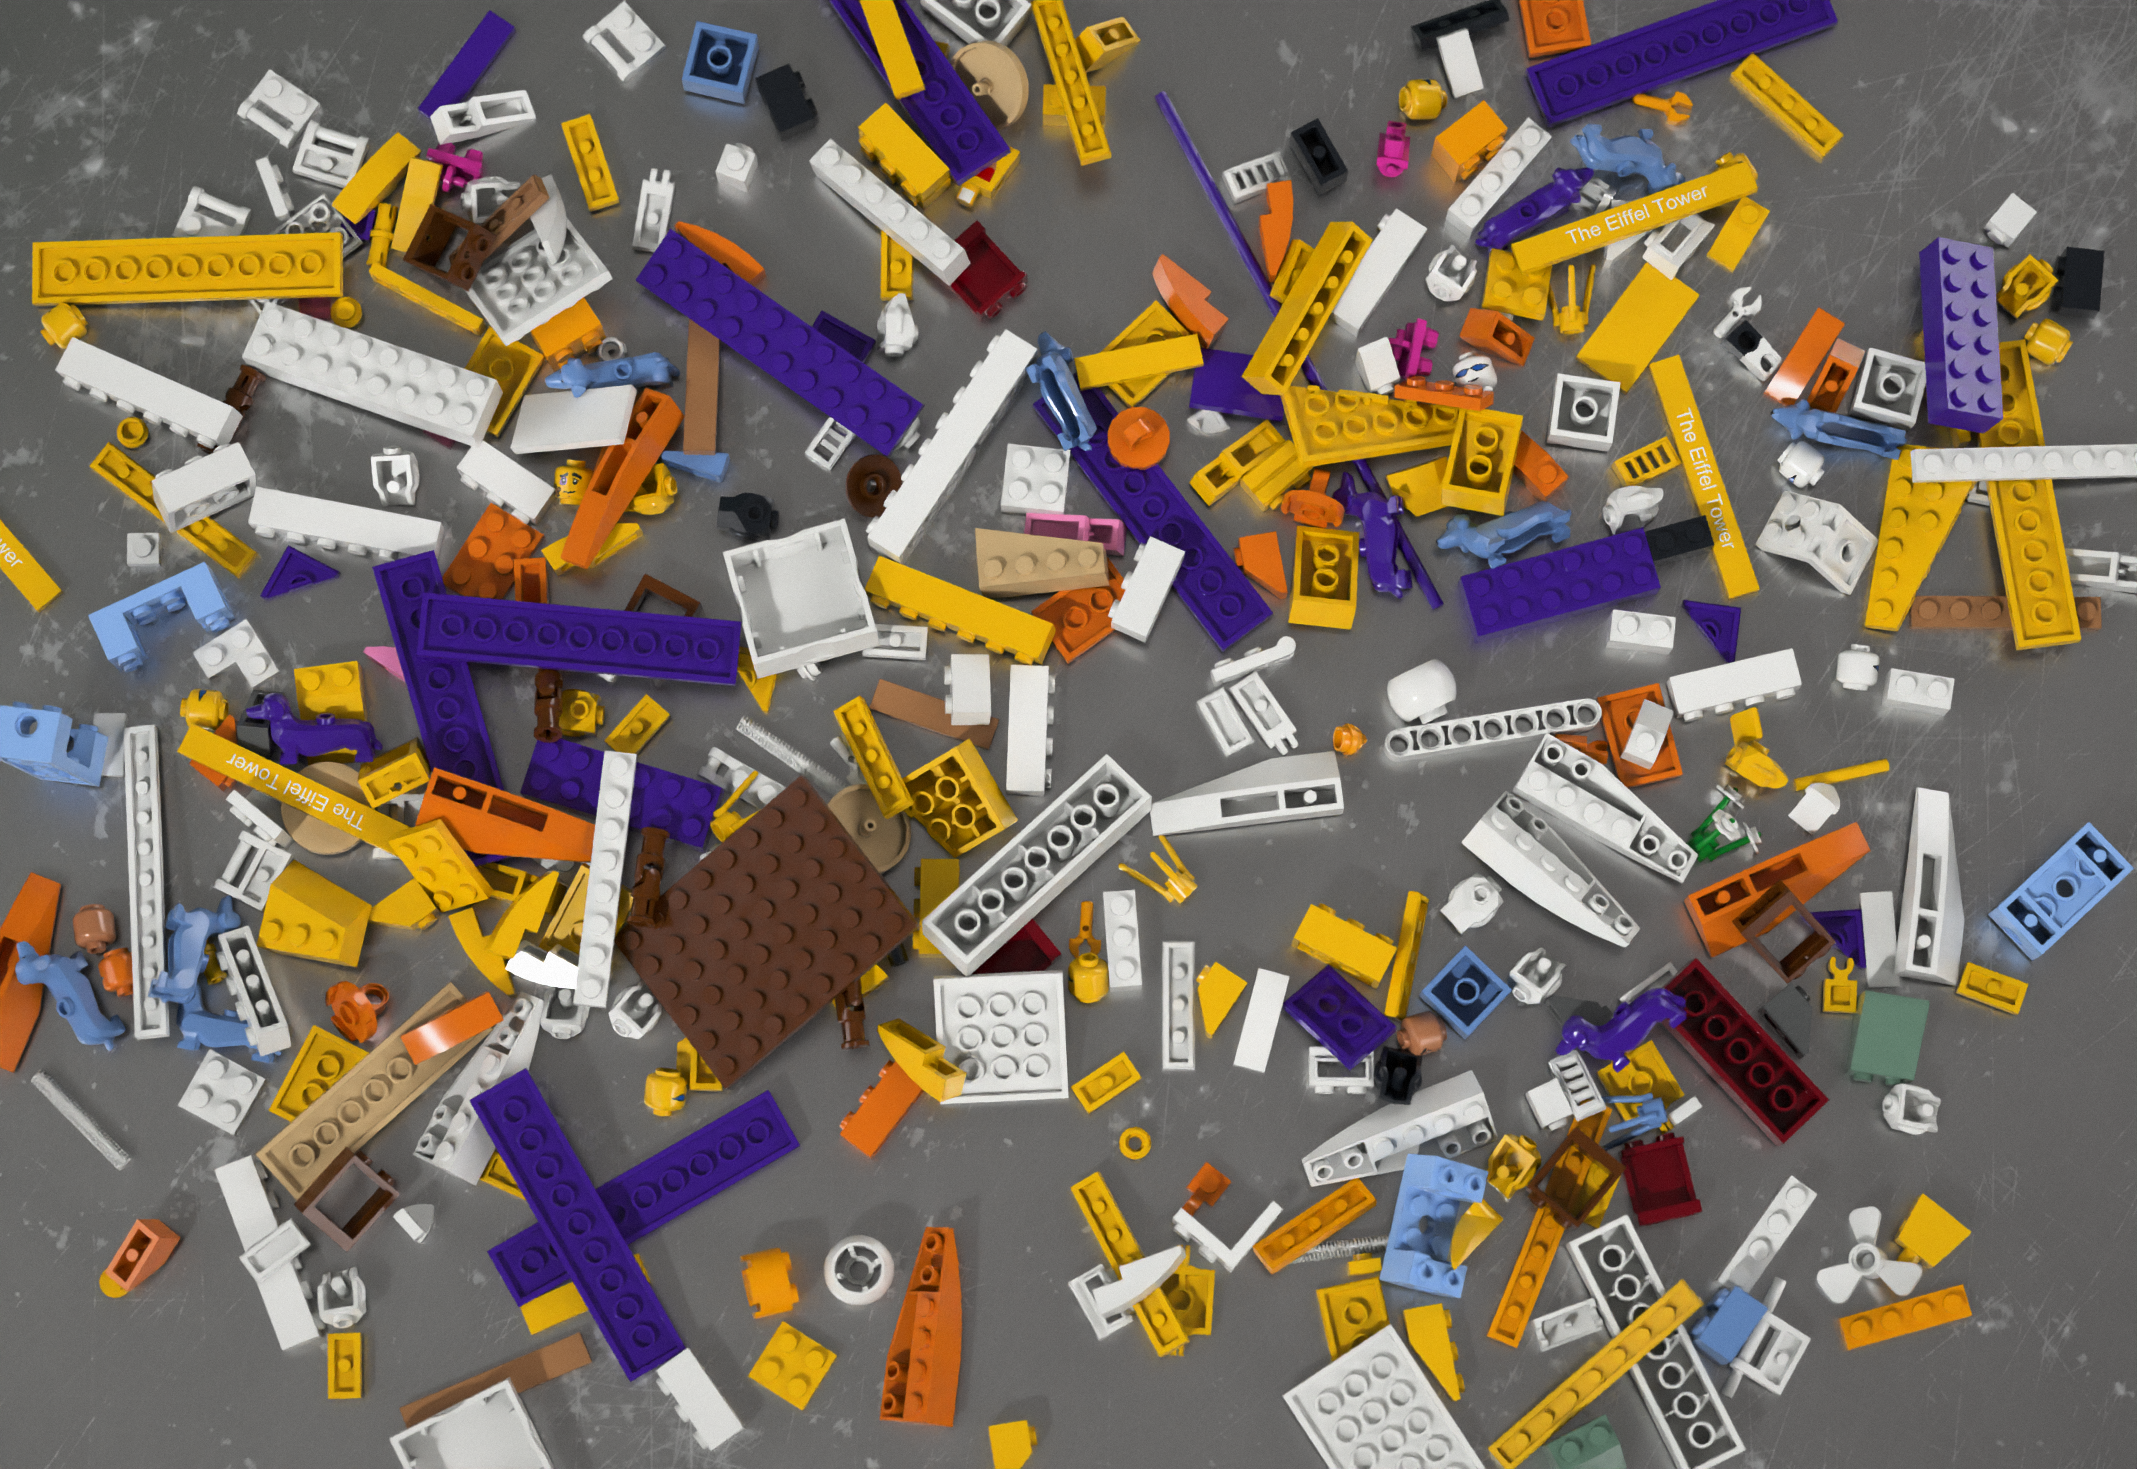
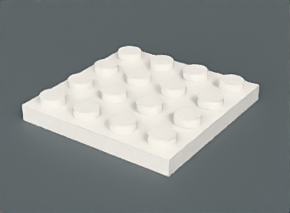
M567 218L566 238L557 263L551 265L534 229L486 259L469 292L466 290L465 292L504 345L508 346L512 342L520 340L525 334L539 325L547 323L561 311L572 307L577 301L591 292L599 290L613 278L608 269Z
M1062 970L971 974L968 977L965 975L934 976L937 1042L946 1047L943 1058L967 1073L961 1095L940 1102V1104L1069 1098Z

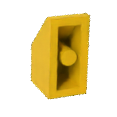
M1123 16L1088 26L1075 39L1086 73L1103 68L1141 41Z
M1742 197L1706 256L1733 272L1766 221L1770 211L1748 197Z
M414 877L373 906L368 922L370 924L413 931L418 928L424 930L437 920L435 916L440 911Z
M1216 961L1211 968L1206 965L1196 979L1200 983L1197 994L1205 1034L1210 1039H1212L1247 987L1246 981Z
M1027 1420L988 1426L995 1469H1021L1032 1454L1031 1446L1037 1445L1035 1426L1028 1427Z

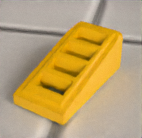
M1666 436L1614 461L1611 467L1623 487L1641 486L1681 465L1682 462ZM1663 447L1670 459V462L1666 464L1657 450ZM1652 453L1659 465L1658 468L1654 469L1647 454ZM1640 458L1649 471L1645 474L1636 461ZM1630 463L1638 476L1633 479L1626 467Z

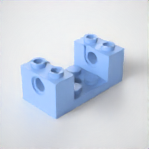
M206 562L200 563L88 615L108 661L120 672L123 670L125 672L137 670L143 666V661L149 659L134 625L137 623L139 625L148 624L157 618L156 615L163 611L173 612L179 610L186 605L185 601H188L196 621L202 624L206 632L210 630L212 632L224 630L230 626V621L236 619L216 574Z
M13 702L12 707L0 705V761L40 780L99 787L108 737L99 733L98 727L79 724L78 729H72V718L63 714L62 708L43 705L42 710L32 709L31 704L23 702ZM37 721L36 731L30 734V726ZM74 739L73 749L70 752H66L68 742Z
M2090 822L2075 832L2056 850L2057 852L1988 914L2032 961L2045 953L2134 869ZM2065 880L2072 885L2073 892L2070 897H2061L2057 893L2056 885L2058 881Z
M1408 1154L1379 1280L1431 1295L1461 1298L1467 1266L1460 1264L1454 1270L1451 1262L1447 1261L1459 1203L1460 1201L1482 1203L1489 1171L1439 1156ZM1423 1216L1426 1217L1428 1222L1424 1233L1419 1229V1221Z

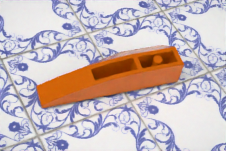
M648 388L642 390L635 397L624 444L602 447L560 557L563 561L588 569L685 418L669 395Z
M434 767L415 826L441 819L462 849L476 854L591 863L595 824Z
M1855 822L1692 893L1685 898L1684 903L1710 957L1713 958L1748 942L1732 921L1779 880L1791 890L1802 904H1805L1871 850L1858 823ZM1792 904L1761 930L1756 937L1770 932L1795 912L1796 909Z
M30 872L0 928V1068L12 1073L17 1068L39 1017L45 985L44 983L22 985L18 981L15 972V966L19 962L16 945L19 942L25 941L34 948L40 957L50 955L61 889L60 883Z
M926 1227L887 1354L880 1420L953 1427L962 1338V1307L958 1256L953 1228Z

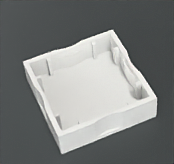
M845 519L801 530L786 538L765 540L723 552L758 679L880 645Z
M510 1377L389 1438L404 1469H555Z

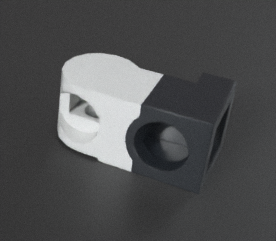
M1747 320L1739 324L1720 343L1727 352L1731 351L1746 365L1753 375L1762 381H1766L1783 364L1778 353Z

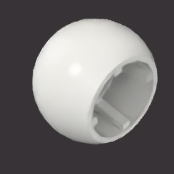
M1437 659L1428 661L1391 679L1387 687L1388 699L1394 712L1407 722L1419 718L1422 725L1447 714L1448 711L1445 705L1454 701L1457 694L1453 674L1445 664Z
M852 1235L843 1238L830 1249L824 1263V1278L829 1290L837 1299L850 1305L859 1306L874 1303L888 1291L894 1277V1263L888 1249L880 1241L866 1235ZM855 1249H867L874 1252L878 1258L870 1262L864 1256H857ZM849 1251L851 1258L845 1265V1272L837 1273V1266L841 1257ZM858 1262L865 1263L869 1268L868 1275L862 1280H856L851 1276V1268ZM881 1267V1275L877 1283L869 1289L868 1284L873 1280L875 1269ZM848 1279L851 1284L862 1286L863 1292L849 1291L839 1282Z

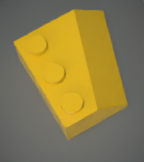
M970 738L902 778L914 802L913 805L903 811L909 817H915L927 829V833L954 858L1018 821Z
M293 860L271 883L256 945L275 954L357 967L372 905L334 884L302 863Z

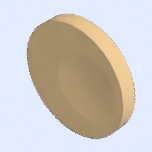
M979 41L961 48L951 59V66L997 131L1013 125L1023 114L1029 96L1027 74L1019 58L1009 48L994 41Z
M319 762L309 765L298 772V774L372 808L358 783L359 773L347 765L337 762ZM281 802L282 820L289 835L297 844L308 851L322 855L338 854L353 848L362 841Z
M857 784L844 788L827 803L828 807L880 874L893 868L904 857L911 840L909 816L904 811H901L888 820L884 818L868 784Z

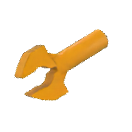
M1675 91L1674 97L1667 100L1644 93L1633 97L1634 104L1663 111L1667 116L1666 124L1674 126L1683 124L1690 118L1689 115L1677 113L1674 107L1682 106L1687 109H1692L1693 107L1687 95Z
M1091 901L1081 902L1079 935L1075 939L1069 938V951L1075 959L1079 958V947L1083 944L1084 940L1087 941V945L1091 948L1090 953L1098 955L1101 952V940H1096L1092 935L1094 904Z

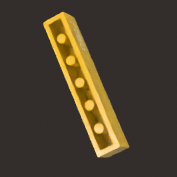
M1354 222L1329 223L1241 376L1261 394L1285 395L1372 243L1373 239Z
M882 556L878 557L865 587L866 594L871 598L870 602L876 606L887 609L888 605L900 609L898 613L904 617L916 620L918 616L929 620L927 624L932 628L940 631H945L946 628L957 632V637L974 643V640L977 639L986 643L985 647L998 654H1003L1005 650L1015 654L1014 659L1026 665L1032 666L1033 662L1042 665L1056 632L1053 623Z

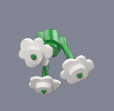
M1717 785L1716 788L1726 796L1705 821L1690 833L1692 838L1686 844L1698 854L1697 860L1699 862L1704 861L1706 858H1709L1712 862L1720 855L1750 842L1756 854H1760L1757 846L1762 844L1760 839L1762 836L1761 832H1757L1755 826L1749 828L1747 823L1744 822L1743 825L1748 836L1739 839L1740 833L1737 830V821L1732 815L1723 812V809L1731 800L1741 809H1744V806L1739 802L1742 796L1738 793V789L1736 787L1732 788L1729 785L1723 789L1720 785ZM1713 821L1716 822V829L1714 831H1705ZM1720 834L1726 835L1731 841L1736 839V841L1716 849L1720 845L1716 839Z

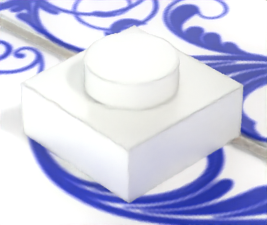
M127 533V565L129 567L161 566V534Z

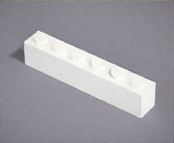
M829 139L809 160L819 179L947 285L950 286L971 264L963 247L833 140Z
M74 337L70 340L55 369L64 377L63 383L78 391H80L81 387L89 389L91 396L103 402H106L108 398L117 402L116 406L130 414H133L134 410L144 414L142 417L155 425L159 426L161 422L171 425L169 429L180 436L187 437L188 433L197 437L196 441L210 449H213L215 445L220 446L229 443L243 417L234 407Z
M258 486L255 489L248 520L249 525L260 536L273 538L274 534L285 535L288 541L304 544L306 539L316 541L319 547L332 550L337 545L347 547L348 552L357 555H366L368 551L378 553L379 558L388 561H395L398 557L406 558L434 550L438 562L445 532L443 524L438 521Z
M249 1155L214 1169L245 1252H247L285 1223V1220H279L275 1210L280 1208L276 1194L273 1190L268 1191L264 1179L269 1178L266 1167L261 1160L257 1161L255 1157ZM299 1255L258 1284L280 1346L286 1352L323 1338L321 1329L325 1328L324 1322L319 1317V1310L314 1311L310 1303V1299L314 1298L310 1284L307 1280L302 1281L298 1269L303 1268Z

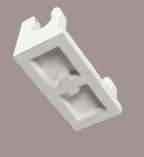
M1594 1297L1530 1321L1541 1352L1602 1330L1603 1321L1599 1318L1596 1311L1597 1305Z

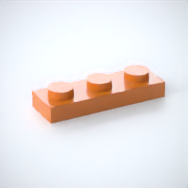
M1408 376L1407 380L1395 385L1394 398L1481 411L1493 405L1494 392L1484 391L1480 385L1459 387L1454 386V382L1448 380H1439L1433 383L1427 382L1426 378L1422 376Z

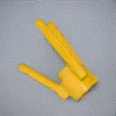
M1594 264L1590 265L1582 311L1580 306H1576L1574 265H1569L1568 267L1569 306L1562 307V313L1559 312L1551 284H1549L1548 301L1553 314L1554 327H1560L1561 334L1583 333L1585 331L1584 326L1589 325L1588 312L1596 270Z
M756 770L744 780L722 807L713 812L716 819L710 823L711 829L722 843L759 812L757 811L744 819L736 811L727 812L758 776V771Z
M1160 835L1159 839L1179 871L1175 873L1155 852H1151L1150 856L1170 877L1165 883L1169 888L1168 890L1127 865L1119 863V869L1162 894L1170 903L1175 899L1181 904L1198 887L1193 881L1195 877L1186 869L1165 835Z

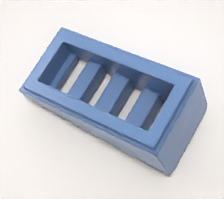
M663 451L661 455L663 463L668 467L719 483L724 481L730 463L729 454L716 452V455H684L683 451Z

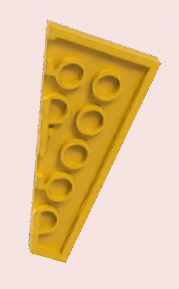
M1907 444L1897 447L1901 452L1898 460L1892 459L1865 620L1866 628L1899 631L1916 598L1915 595L1923 579H1926L1934 558L1942 549L1962 511L1961 507L1977 482L1913 483L1910 451L1914 449L1946 448Z

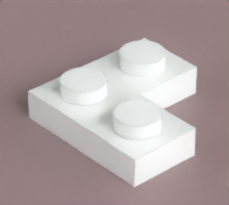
M247 619L192 652L210 680L238 665L251 687L255 690L281 674Z

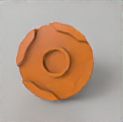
M1131 407L1121 411L1112 420L1108 429V448L1111 455L1121 466L1126 468L1146 470L1156 466L1165 457L1170 444V431L1165 420L1156 411L1146 407Z
M1315 468L1309 491L1291 490L1286 492L1281 504L1282 512L1285 515L1289 511L1295 514L1294 521L1308 526L1327 528L1328 523H1333L1335 527H1338L1342 523L1345 510L1343 505L1337 500L1325 495L1331 472Z
M341 981L328 989L325 1003L326 1007L332 1005L335 1015L330 1018L338 1031L351 1042L358 1039L360 1040L359 1043H363L376 1033V1016L385 1010L389 994L385 987L377 983H369L358 988L353 983ZM366 995H377L381 999V1003L371 1004Z

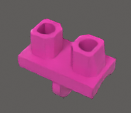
M1388 121L1386 134H1379L1376 165L1384 176L1396 177L1404 169L1408 168L1410 137L1405 136L1406 123Z
M438 143L435 149H428L426 158L428 161L443 164L440 181L443 182V191L450 193L454 185L464 188L465 184L467 185L469 181L483 178V153L481 151L467 150L463 158L455 155L456 146L452 143L442 145Z
M1418 318L1414 323H1406L1405 330L1397 329L1396 337L1388 338L1395 361L1398 362L1397 368L1400 379H1407L1408 376L1427 377L1431 374L1432 360L1420 357L1422 348L1429 350L1435 348L1439 333L1426 327V320Z

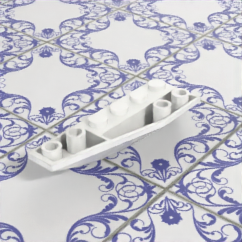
M1548 733L1545 734L1511 792L1591 838L1678 882H1684L1698 857V854L1603 764Z
M1335 751L1271 758L1151 803L1150 816L1153 836L1340 815L1344 811V803Z
M1918 787L1915 794L1894 975L1955 986L1958 981L1964 915L1949 793Z
M1508 791L1501 795L1461 842L1508 883L1530 899L1562 919L1598 937L1625 948L1640 930V927L1559 835L1543 819L1537 817Z
M522 991L503 1015L504 1020L494 1027L443 1096L424 1134L418 1141V1145L413 1153L414 1156L476 1186L496 1147L469 1100L525 1068L529 1070L539 1032L544 1005L543 1000Z
M1470 1070L1415 1092L1410 1105L1391 1103L1330 1138L1301 1160L1311 1187L1404 1170L1408 1154L1432 1155L1451 1159L1496 1141L1498 1136L1484 1092L1473 1071Z

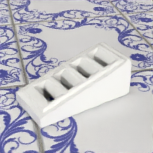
M1279 152L1222 172L1223 181L1234 205L1266 192V184L1292 180ZM1273 162L1280 174L1277 178H1274L1269 164ZM1263 167L1268 181L1263 182L1258 171L1259 168ZM1252 172L1257 182L1256 185L1252 186L1247 173ZM1241 176L1246 188L1240 189L1236 178Z
M829 416L805 453L827 469L832 470L857 435ZM835 423L848 432L846 437L832 428ZM827 434L841 443L838 448L825 439ZM819 444L834 453L833 456L829 458L818 450Z
M1573 1050L1566 1055H1561L1549 1061L1551 1075L1553 1079H1558L1577 1122L1606 1109V1105L1578 1050ZM1578 1076H1581V1078H1578L1566 1084L1567 1081L1572 1080ZM1587 1087V1089L1582 1090V1091H1580V1092H1578V1093H1576V1094H1573V1095L1571 1094V1093H1573V1092H1576V1091H1578V1090H1580V1089H1583V1088ZM1590 1097L1594 1099L1580 1106L1576 1104Z

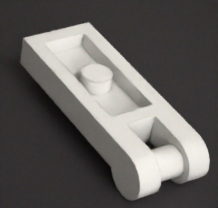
M1285 636L1279 639L1275 647L1264 651L1262 647L1254 648L1244 653L1245 658L1233 662L1232 658H1228L1216 663V669L1211 670L1210 675L1214 687L1290 660L1294 656L1296 648L1294 639Z
M712 747L708 754L710 758L705 767L701 766L697 775L732 795L754 769L734 759L720 749ZM721 764L729 768L724 777L716 774ZM758 772V776L738 799L760 810L786 787Z

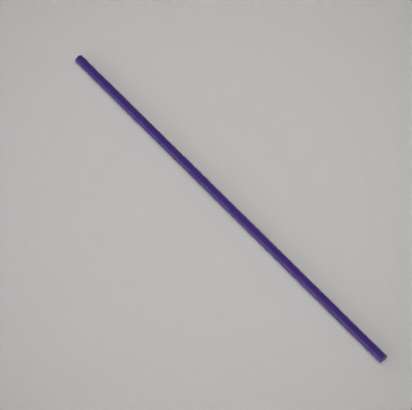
M1165 91L1158 93L1154 98L1275 318L1282 307L1281 303L1269 296L1272 287L1169 97ZM1307 355L1301 368L1310 385L1319 386V390H1327L1311 358ZM1366 459L1352 460L1368 491L1378 493L1387 500ZM1395 515L1394 518L1399 525L1398 547L1432 609H1438L1444 603Z

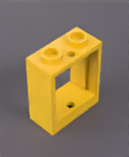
M416 737L375 757L373 762H365L360 765L358 783L372 809L430 781V765L419 738ZM400 782L402 787L397 789L394 787V784Z

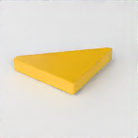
M739 646L737 671L762 711L769 713L778 673L758 679L749 648Z

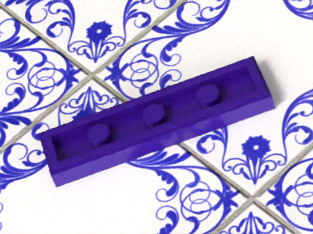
M489 10L417 108L418 111L431 120L430 116L440 106L463 103L516 31L515 27Z

